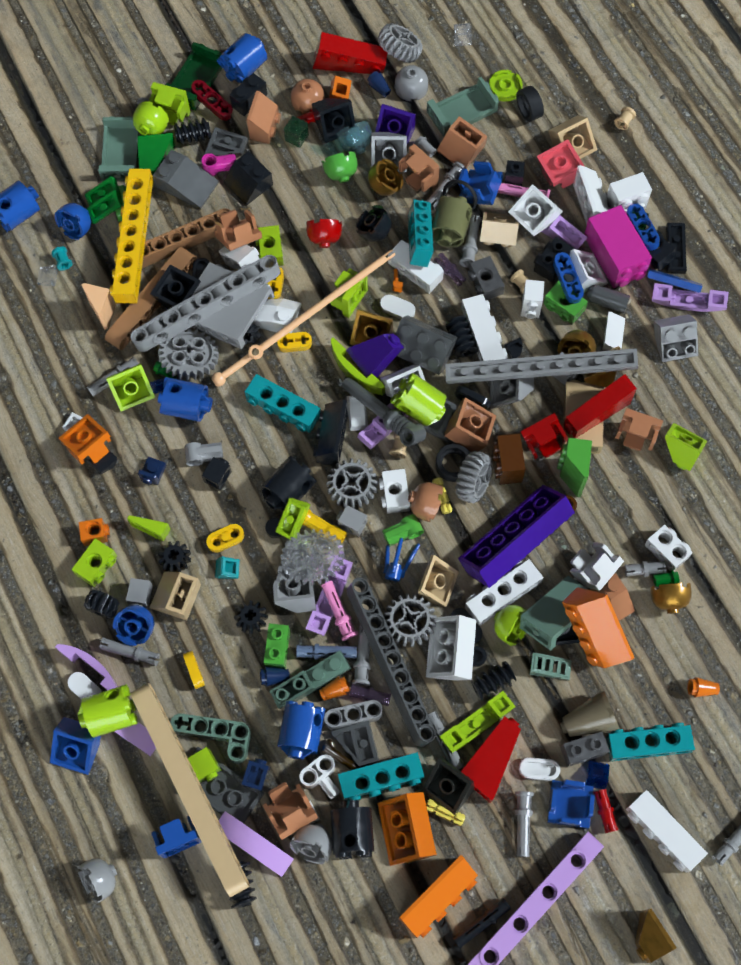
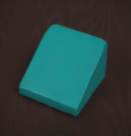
M224 556L216 560L215 578L238 579L240 559Z

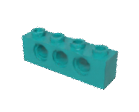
M413 199L408 213L409 258L411 265L428 267L434 252L431 203Z
M258 374L254 376L245 390L248 403L253 406L258 405L270 415L275 414L279 416V419L285 423L290 422L302 432L307 431L311 433L320 419V407ZM263 395H270L267 399L262 398ZM280 403H286V404H287V405L284 406V407H279V406H278ZM300 411L302 415L296 416L294 413Z
M684 723L671 724L672 727L664 728V725H655L649 730H644L643 727L632 728L631 732H623V729L611 731V734H608L606 737L610 762L691 753L695 750L691 725L684 726ZM667 734L674 737V744L666 741L665 737ZM645 737H651L654 740V746L647 745ZM625 739H631L634 742V748H628L625 745Z
M418 752L343 772L338 774L344 801H360L361 796L369 795V797L381 795L383 790L389 789V792L400 790L401 785L409 784V786L421 784V780L424 779V773ZM399 768L407 771L408 774L405 778L396 776V771ZM378 774H385L388 780L384 784H380L376 781V776ZM364 779L368 785L365 789H358L356 782Z

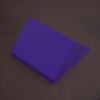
M382 104L375 132H391L406 135L408 146L415 130L416 114Z

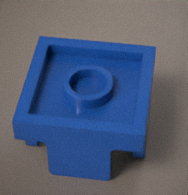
M474 161L473 166L475 170L470 169L468 173L467 169L463 168L458 180L468 183L474 189L477 196V204L493 205L504 177L503 173L494 171L489 162ZM458 183L461 189L459 196L465 197L467 203H473L471 191L466 186Z
M552 780L547 823L589 829L590 819L593 816L594 786L585 785V782Z
M187 816V819L192 829L190 832H188L186 824L181 823L180 819H175L160 826L165 841L163 844L158 832H151L156 845V851L160 857L168 858L202 842L189 816Z

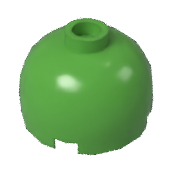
M352 151L346 156L344 153H338L325 158V161H321L325 174L332 180H339V183L350 181L349 177L356 173L358 167L356 153Z

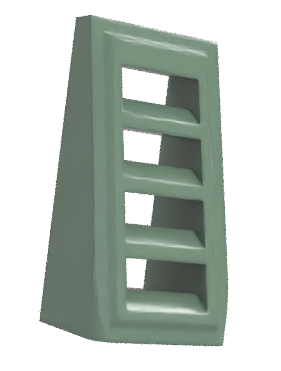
M533 652L529 675L569 681L572 660ZM538 660L542 661L541 669H537ZM546 662H549V671L545 670ZM554 663H557L556 673L553 672ZM561 664H565L564 674H560Z

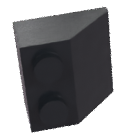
M248 151L234 162L224 180V184L248 205L273 185L272 173Z

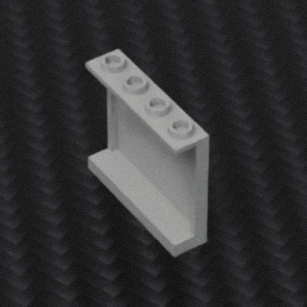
M209 262L199 278L201 283L193 295L236 271H230L220 264L215 265ZM267 283L264 284L261 288L191 328L198 329L200 332H205L207 335L242 349L245 345L243 337L268 297L272 299L275 297L271 286Z

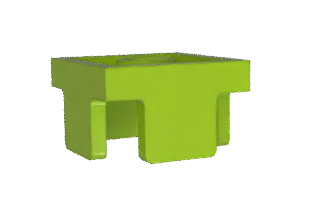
M156 82L152 83V94L149 101L153 102L152 105L155 107H162L169 118L167 124L174 125L178 120L183 122L185 116L188 117L191 112L186 91Z
M350 268L347 272L343 271L336 280L335 287H340L358 274V272ZM368 276L330 304L342 310L343 316L350 318L368 291Z

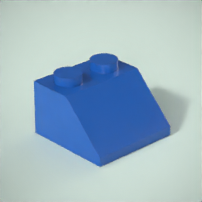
M63 717L53 732L50 763L88 775L97 754L101 736L93 738L87 728L80 726L79 721Z

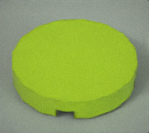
M511 70L497 71L489 80L490 90L502 102L515 100L516 93L523 88L521 77L517 73H512Z

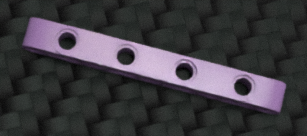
M588 831L467 965H499L604 846ZM575 855L581 859L580 867L572 865V856ZM544 887L552 889V898L548 899L543 896L542 890ZM516 918H520L524 922V928L521 931L516 930L513 926ZM487 950H491L495 954V961L493 963H487L484 959V953Z

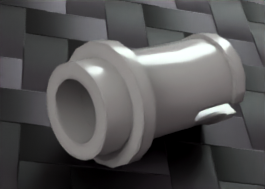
M420 136L415 141L416 146L430 158L437 152L427 141L426 137Z

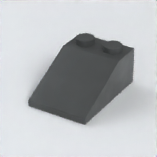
M172 149L153 174L156 188L199 209L203 207L219 183L216 178L188 157Z

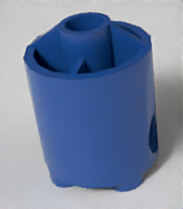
M243 33L220 55L217 63L225 70L228 80L242 83L246 77L254 73L267 60V53L263 42L259 38Z
M19 180L0 192V221L6 232L13 230L40 211V207L36 202V199L39 198L36 190L31 185L25 187Z
M165 377L163 383L164 390L158 395V403L161 404L160 413L200 422L204 414L210 412L213 399L208 397V386Z
M286 701L277 746L288 757L304 760V757L309 754H317L326 709L314 707V703L302 701L301 705L294 701Z

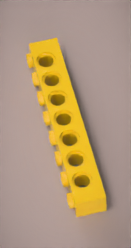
M129 169L128 176H125L126 191H123L124 206H121L122 222H119L120 237H117L116 240L118 252L114 255L116 267L112 270L114 281L113 285H110V295L113 296L115 303H138L153 187V176L150 169Z

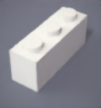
M403 240L388 254L389 257L395 253V256L388 260V264L398 269L400 273L428 294L443 280L444 270L437 263L434 264L430 261L428 267L411 265L409 243Z

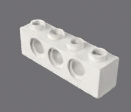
M530 559L525 562L523 560L518 562L513 567L514 570L510 573L507 572L496 584L490 588L484 586L480 594H473L467 598L465 609L479 626L494 617L499 610L501 611L506 606L511 605L542 583L544 577ZM520 577L524 582L517 584L513 578ZM505 588L508 594L501 595L498 589ZM489 599L491 600L492 605L485 606L483 605L482 600Z

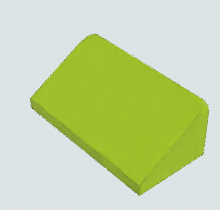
M289 498L275 532L291 541L297 538L311 504Z

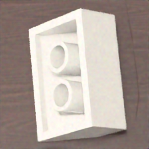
M582 165L578 166L573 187L587 225L588 218L611 208H608L607 195L603 193L602 180L598 178L596 171Z
M462 615L431 619L432 622L436 623V627L430 626L434 633L429 635L426 677L456 681L472 680L476 620Z

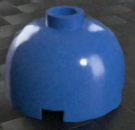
M68 203L55 212L57 226L59 228L62 226L65 230L63 233L71 239L79 240L86 235L91 227V218L88 210L79 204Z
M129 605L123 608L113 620V630H116L117 638L130 646L145 643L152 635L155 625L150 611L139 605Z

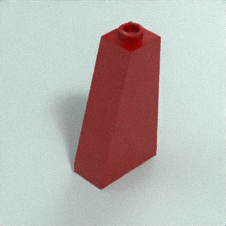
M624 374L566 416L564 422L566 432L569 435L572 434L574 438L584 434L630 405L637 388L627 375Z
M504 716L461 771L474 781V790L489 803L493 801L521 731L518 727L519 723L511 717L508 719Z

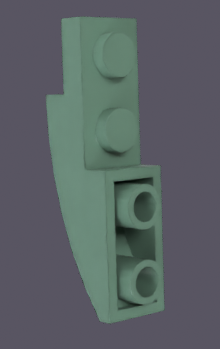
M339 650L307 671L303 670L269 692L278 709L285 707L286 701L296 702L326 686L336 677L350 670L351 667L342 651Z

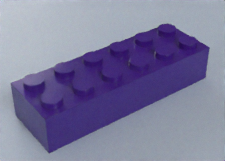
M542 485L463 553L458 560L469 576L490 588L535 547L539 546L560 525L566 522L575 511L566 495Z

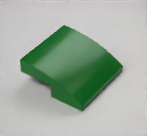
M112 176L84 194L89 204L87 210L93 224L98 223L122 206L120 189L115 177Z

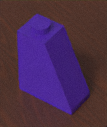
M393 333L382 334L349 347L346 351L367 378L371 374L378 377L404 347L400 343V339Z

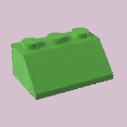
M568 438L567 444H563L562 451L560 452L557 469L560 470V477L577 497H581L589 476L592 441Z

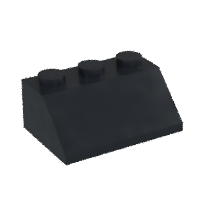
M343 399L325 404L324 411L321 410L320 422H322L321 428L317 429L316 439H319L318 445H314L313 456L316 457V463L331 466H336L337 463L340 464L348 419L347 400Z

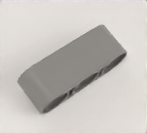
M369 700L328 710L324 716L325 725L329 730L334 731L366 721H370V723L376 722L382 717V705L376 700ZM375 706L379 709V712L376 715H370L368 709ZM351 711L359 713V717L356 720L348 718V714ZM333 715L339 717V722L334 725L328 722L329 717Z

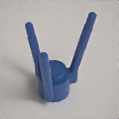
M403 538L399 539L394 561L390 565V547L386 545L385 567L383 571L386 579L399 582L400 578H404L410 563L420 547L419 543L413 549L403 569H401L402 565L398 564Z

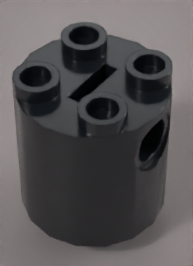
M289 456L261 486L265 503L273 510L281 509L284 511L289 498L301 500L317 482L310 475V468L305 464H298L295 458Z
M358 800L342 801V808L330 811L333 855H335V858H339V860L352 859V855L360 856V858L372 857V852L375 851L372 809L370 807H359ZM353 838H356V843H355V845H353V846L351 847V845H350L351 840H352Z

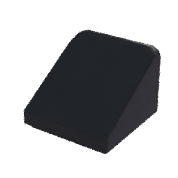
M109 450V453L97 463H94L91 459L88 460V463L101 475L115 468L117 457Z

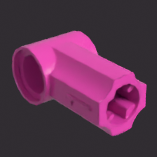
M211 153L205 154L202 157V169L212 176H215L218 172L230 171L236 161L235 154L215 156Z

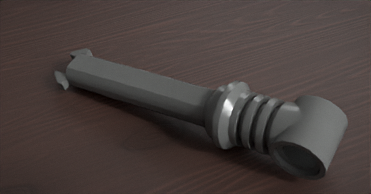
M345 376L344 381L340 378L338 379V385L383 420L384 427L400 436V440L405 446H412L425 440L426 430L421 424L412 423L403 416L402 411L399 409H390L352 378Z

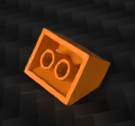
M424 792L406 793L377 803L390 866L437 855Z

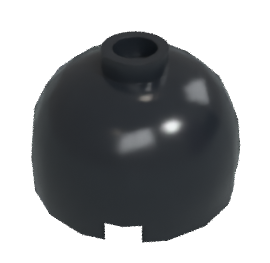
M380 205L372 206V210L369 212L367 210L364 211L356 222L357 233L370 242L385 239L392 227L389 213Z

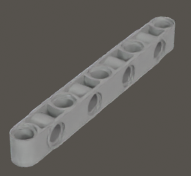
M266 255L246 265L138 327L131 333V340L135 347L141 352L148 351L261 288L280 274L281 270L276 257Z

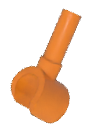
M394 269L392 290L402 293L403 282L398 281V269Z

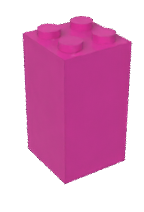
M622 205L588 218L584 234L588 237L586 241L613 289L619 286L624 287L633 280L644 278L652 256Z

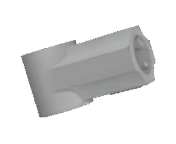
M192 442L186 444V464L188 466H199L203 462L211 461L213 457L217 459L223 458L222 443L202 445L201 443Z

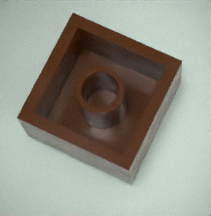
M520 433L497 436L496 443H493L492 460L496 461L494 475L495 479H499V485L522 483L526 469Z

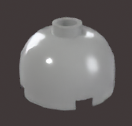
M415 65L403 67L395 77L396 94L406 101L422 99L428 91L426 72Z
M309 824L296 831L289 844L291 850L296 855L300 852L306 855L303 858L304 860L314 864H324L325 860L327 862L333 849L332 838L321 824Z
M96 858L77 866L78 869H81L78 872L80 880L88 894L90 892L93 893L95 897L92 900L96 904L112 894L116 885L115 876L117 875V871L112 864L108 865L106 861Z

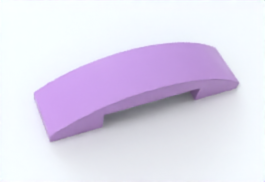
M654 283L652 301L655 303L687 311L712 312L727 309L729 292L710 290L709 293H698L672 289L673 285Z
M334 556L325 583L333 581L341 599L353 562ZM323 589L316 604V611H312L305 629L325 636L334 614Z
M57 644L55 646L71 662L75 663L78 658H81L102 675L104 679L100 685L104 689L109 690L118 687L110 673L88 653L68 645Z
M225 811L219 822L227 839L282 877L293 861V858Z

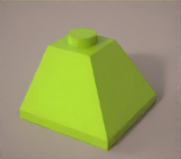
M675 423L672 424L665 435L672 461L680 469L691 471L707 440Z

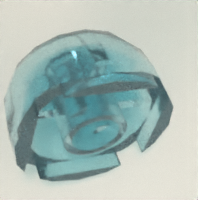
M367 121L355 123V127L349 128L348 126L337 133L338 141L345 151H352L357 154L366 151V147L371 143L372 130Z

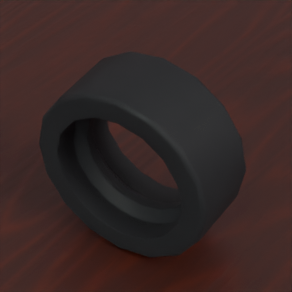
M527 86L516 93L518 108L526 121L531 122L543 116V102L538 91L533 86Z
M452 443L445 445L439 450L436 456L435 467L441 478L446 481L456 482L459 472L454 473L445 470L442 464L443 458L447 454L455 453L461 455L465 460L470 452L464 446Z

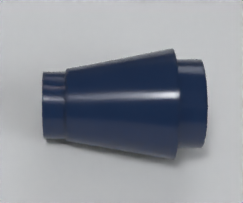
M375 71L368 77V85L383 97L391 93V89L382 73Z
M273 667L260 669L261 685H266V687L290 679L289 669Z

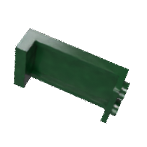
M193 42L192 52L172 84L166 83L165 85L185 90L190 109L196 111L201 102L197 99V95L191 93V85L195 80H202L208 86H212L222 70V67L217 63V59L222 53L218 50L210 49L203 44Z

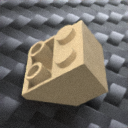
M164 572L150 609L187 621L201 586L199 579L181 572Z

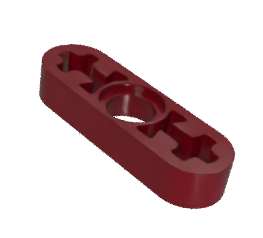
M195 80L192 83L191 93L197 95V99L221 120L226 121L231 118L233 109L226 100L204 81ZM214 97L217 101L212 104L207 99Z

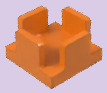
M87 414L58 439L66 446L72 456L83 465L85 463L83 459L87 456L94 463H97L109 453L104 442L107 441L109 443L111 436Z

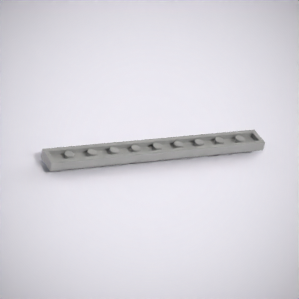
M637 349L451 363L445 364L446 383L456 384L638 369Z

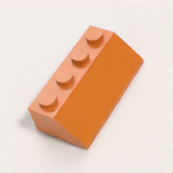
M577 587L562 601L565 613L569 617L572 628L580 641V646L583 648L586 659L591 665L608 668L634 659V655L607 594Z
M460 855L399 917V920L416 938L420 935L424 938L432 930L429 925L434 920L439 922L447 914L445 909L450 904L454 907L462 899L460 894L465 889L469 892L477 884L475 878L478 875L465 858Z

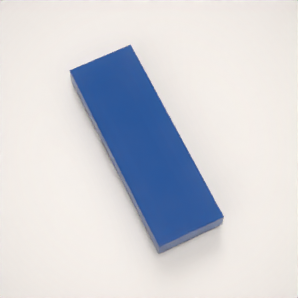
M649 269L647 277L694 292L699 293L702 289L701 283Z

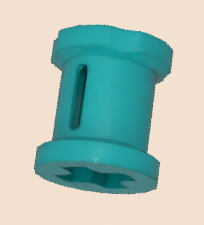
M61 246L52 250V257L56 259L58 270H67L73 265L72 260L68 258L66 247Z

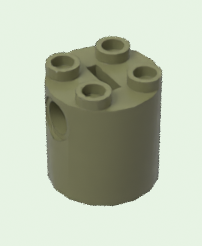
M441 196L432 220L433 241L442 247H459L464 242L472 215V208L467 203L465 197Z

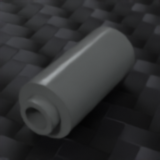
M595 284L594 287H590L587 297L590 298L589 302L624 313L630 295Z

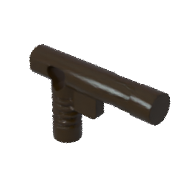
M332 739L326 740V744L321 749L323 753L331 756L350 770L358 769L357 763L335 749Z

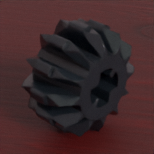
M169 541V547H161L164 552L158 553V556L161 558L158 562L160 565H163L164 571L175 572L177 570L182 572L180 568L188 569L186 563L191 562V558L188 557L191 555V552L186 550V544L180 546V542L176 541L172 545Z
M97 590L90 591L84 603V607L88 611L107 619L114 617L119 606L116 598Z
M250 600L248 606L242 602L243 609L237 608L236 612L238 614L234 616V619L238 621L236 623L237 628L242 627L243 633L248 629L250 634L254 633L253 629L261 632L259 626L266 627L267 625L263 621L268 619V615L264 614L266 608L261 607L260 602L254 605L253 601ZM250 614H254L252 620L249 621Z

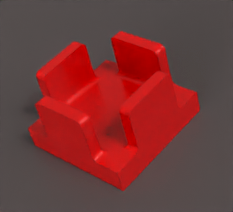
M555 413L521 431L525 444L534 459L538 458L534 449L536 447L540 449L545 458L560 451L561 447L556 440L558 435L562 436L565 443L568 441L567 434Z

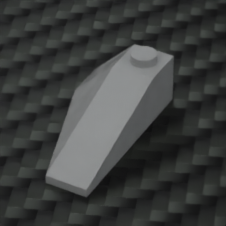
M299 535L292 541L287 539L283 559L273 584L274 603L295 613L316 611L307 535Z

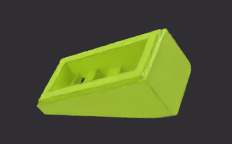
M131 515L127 518L130 526L161 542L165 540L170 531L169 524Z

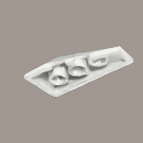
M267 299L253 322L256 326H260L261 329L278 332L298 317L302 304L288 299Z

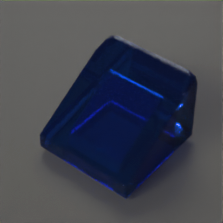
M165 378L150 382L154 394L163 392Z
M589 760L585 785L606 789L609 781L610 765Z

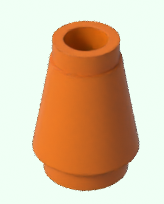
M338 676L319 690L324 701L347 695V692L351 691L344 676L341 678Z
M694 677L689 679L687 690L688 694L693 695V697L711 696L719 694L720 686L719 683Z

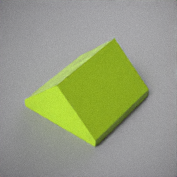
M141 364L106 378L121 412L155 398Z

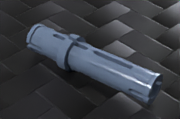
M297 645L296 658L303 657L318 660L319 658H328L340 650L345 658L357 659V646Z

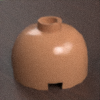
M312 79L298 81L291 91V104L294 110H298L302 114L310 112L312 103L325 99L322 86Z
M426 482L418 485L414 491L411 490L408 501L411 502L410 508L412 513L423 521L431 522L430 519L433 520L440 507L441 501L438 500V496L443 494V487L435 483Z

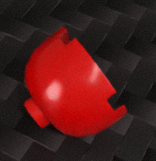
M319 219L317 223H314V220L307 221V236L311 242L318 244L319 248H330V244L336 243L341 237L342 221L339 222V220Z

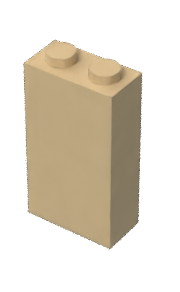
M578 380L566 381L564 388L563 429L568 438L574 437L572 434L569 435L564 428L566 416L604 389L603 386L583 383ZM603 422L576 438L592 441L591 453L600 454L603 448ZM562 440V447L563 444H567V442L565 443L564 440Z

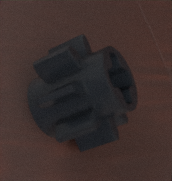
M252 322L243 337L245 345L249 342L255 344L261 336L258 333L260 326H256L254 322Z

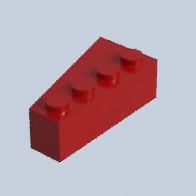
M321 32L315 50L312 69L372 74L375 71L383 73L388 52L378 45Z

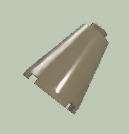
M605 691L599 692L562 717L563 722L560 723L564 734L568 733L570 737L620 729Z

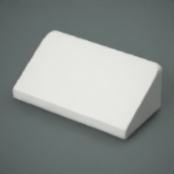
M608 312L602 350H611L617 346L622 349L625 318L613 312Z

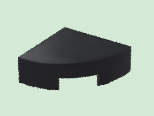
M521 337L504 345L511 359L519 358L522 353L523 342Z

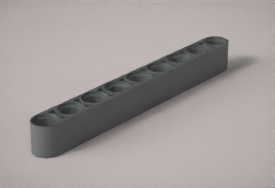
M356 578L347 588V596L367 636L369 645L414 744L424 747L434 740L436 735L435 729L368 582L364 578ZM354 586L359 587L361 592L356 591ZM362 604H366L369 610L364 609ZM370 622H374L377 628L372 627ZM378 640L384 641L385 646L380 645ZM387 658L392 659L394 665L388 663ZM395 676L400 677L402 683L397 682ZM404 694L409 696L410 702L404 699ZM412 713L418 716V721L412 717ZM421 732L427 735V740L422 738Z

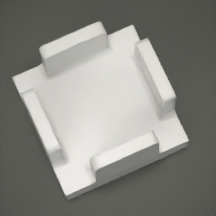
M594 542L592 544V547L596 550L594 555L591 557L585 549H580L570 561L574 567L570 572L575 577L574 580L579 581L584 587L600 591L624 561L620 556L614 555L605 544Z

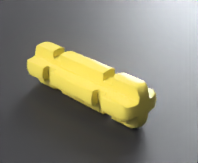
M441 477L432 480V483L443 487V494L438 496V500L441 501L442 514H449L452 512V507L449 503Z
M429 799L426 804L428 812H435V815L449 822L452 820L454 821L453 824L461 826L465 820L464 814L458 812L454 815L441 804L438 805L437 801Z

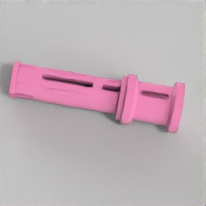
M501 183L498 193L522 197L529 188ZM539 189L543 194L550 198V189H548L547 191Z
M333 581L322 584L321 587L336 618L335 626L339 627L342 634V641L357 636L358 631H355L351 623V616L346 614Z

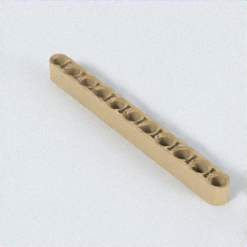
M147 683L130 693L132 700L229 897H233L250 887L249 881L150 683Z

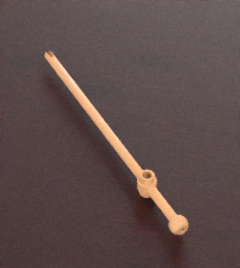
M393 250L386 252L262 344L252 345L248 350V354L222 373H214L211 377L213 383L217 387L223 386L227 377L252 359H260L267 348L394 257L395 253L386 258ZM258 349L259 354L255 356L253 351Z

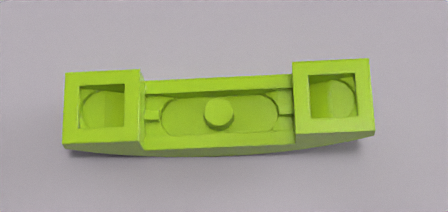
M334 337L331 338L332 353L342 372L367 391L384 395L385 385L373 374L366 378L346 359V349Z
M502 691L439 738L452 754L489 729L516 706L505 692Z

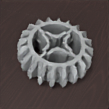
M396 23L386 24L379 32V45L393 58H397L398 61L402 60L404 63L415 62L422 53L423 45L421 40L402 25L399 26Z
M480 451L471 452L466 456L457 474L458 478L455 489L458 498L468 503H475L483 497L487 487H489V481H491L493 462L490 456Z
M351 458L350 463L343 460L342 466L337 463L336 469L331 468V474L327 476L329 481L326 482V486L329 488L327 490L328 494L332 495L331 500H337L338 506L343 503L344 508L347 505L355 508V505L358 504V507L362 508V502L368 505V499H374L373 493H377L376 486H378V481L375 480L377 474L373 473L372 467L367 468V462L361 465L360 459L354 463ZM342 476L344 483L341 485V488L338 489L336 485L339 478ZM366 479L368 485L365 491L362 492L360 485ZM349 482H353V483L355 482V483H356V486H355V485L352 486V484H351V486H350V485H349ZM352 493L356 496H347V494Z
M408 593L405 595V599L399 595V602L394 599L391 600L393 606L387 605L386 610L388 612L384 613V617L387 618L385 621L392 637H397L395 640L396 644L403 640L404 647H406L407 642H410L411 647H414V641L422 645L421 638L428 641L429 637L427 634L434 633L430 626L436 627V623L431 621V619L437 617L436 615H431L435 612V609L429 608V601L423 604L424 597L417 600V594L413 595V599L409 598ZM408 606L416 607L422 612H413ZM402 609L403 617L394 623L393 618L395 614ZM407 615L408 617H410V619H413V626L412 623L410 624V622L407 621ZM426 617L425 627L418 632L417 623ZM398 628H400V630L404 628L410 630L411 634L402 633L398 630Z

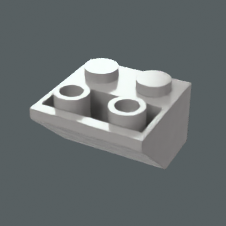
M690 314L654 320V336L662 362L698 356L697 321Z

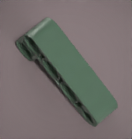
M176 714L172 717L170 723L177 734L229 742L227 754L233 763L241 764L247 759L251 731L245 723L188 714ZM182 720L186 725H191V731L190 728L185 725H182L179 729L177 723L180 724ZM199 723L206 724V728L202 732L196 731V726ZM223 725L226 727L224 734H216V729L219 726ZM240 728L246 729V734L242 738L236 736V732ZM235 749H242L243 754L241 757L234 758L232 756Z

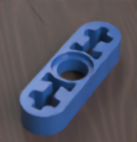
M640 204L630 205L627 209V216L647 250L657 249L660 244V236L644 208ZM633 211H635L636 213H639V214H638V217H639L638 220H637L636 214H635V213L632 214ZM641 224L648 225V229L640 230L638 226ZM649 234H650V236H649L650 239H651L652 241H654V243H652L651 241L648 242V235H649Z
M558 253L554 258L553 266L565 297L570 303H579L584 295V291L572 260L567 253ZM559 259H561L562 261H566L564 267L561 262L558 263ZM570 274L573 277V281L567 282L563 276ZM573 290L574 293H578L577 297H575V295H571Z

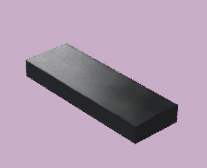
M667 223L666 241L672 242L676 247V258L667 265V273L686 274L685 223Z

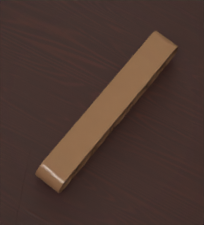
M227 208L220 209L145 241L144 254L146 255L143 256L142 268L172 256L179 247L189 249L216 237L214 233L216 231L215 222L219 221L221 223L219 216L231 210Z
M179 247L139 293L138 303H131L107 331L105 340L117 349L123 350L131 341L132 331L144 325L161 306V303L151 296L150 293L171 264L188 274L193 268V263L197 256L183 247Z

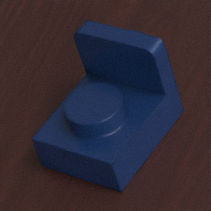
M148 457L143 469L138 471L141 481L148 485H152V483L158 485L167 466L166 462Z
M255 758L254 761L249 760L241 785L262 791L267 773L270 770V766H266L267 761Z

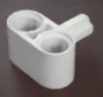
M327 754L319 756L300 772L299 778L305 788L312 789L320 785L330 799L335 798L340 793L329 777L335 770V762L331 756ZM325 760L331 762V767L328 770L320 768V764ZM308 773L315 775V779L311 783L304 781V776Z

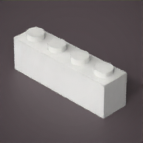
M483 294L462 299L461 309L463 315L467 317L468 328L472 330L470 334L474 336L472 341L476 342L474 347L478 348L477 355L479 361L507 359L506 349L501 346L502 338L500 332H496L495 318L489 312V301L485 300Z
M647 790L626 808L629 812L627 814L634 823H639L644 828L642 830L649 839H654L659 844L658 848L664 855H670L674 860L673 864L681 872H690L708 854Z

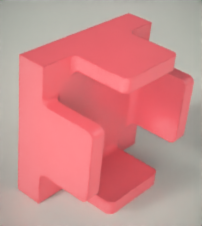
M568 139L537 156L542 173L549 185L554 187L561 184L562 189L574 183L577 167L580 165L584 166Z

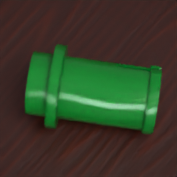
M156 362L153 371L157 375L161 374L174 379L177 377V375L172 377V371L166 373V368L161 367V362Z
M673 570L670 573L653 575L655 587L680 582L678 572Z

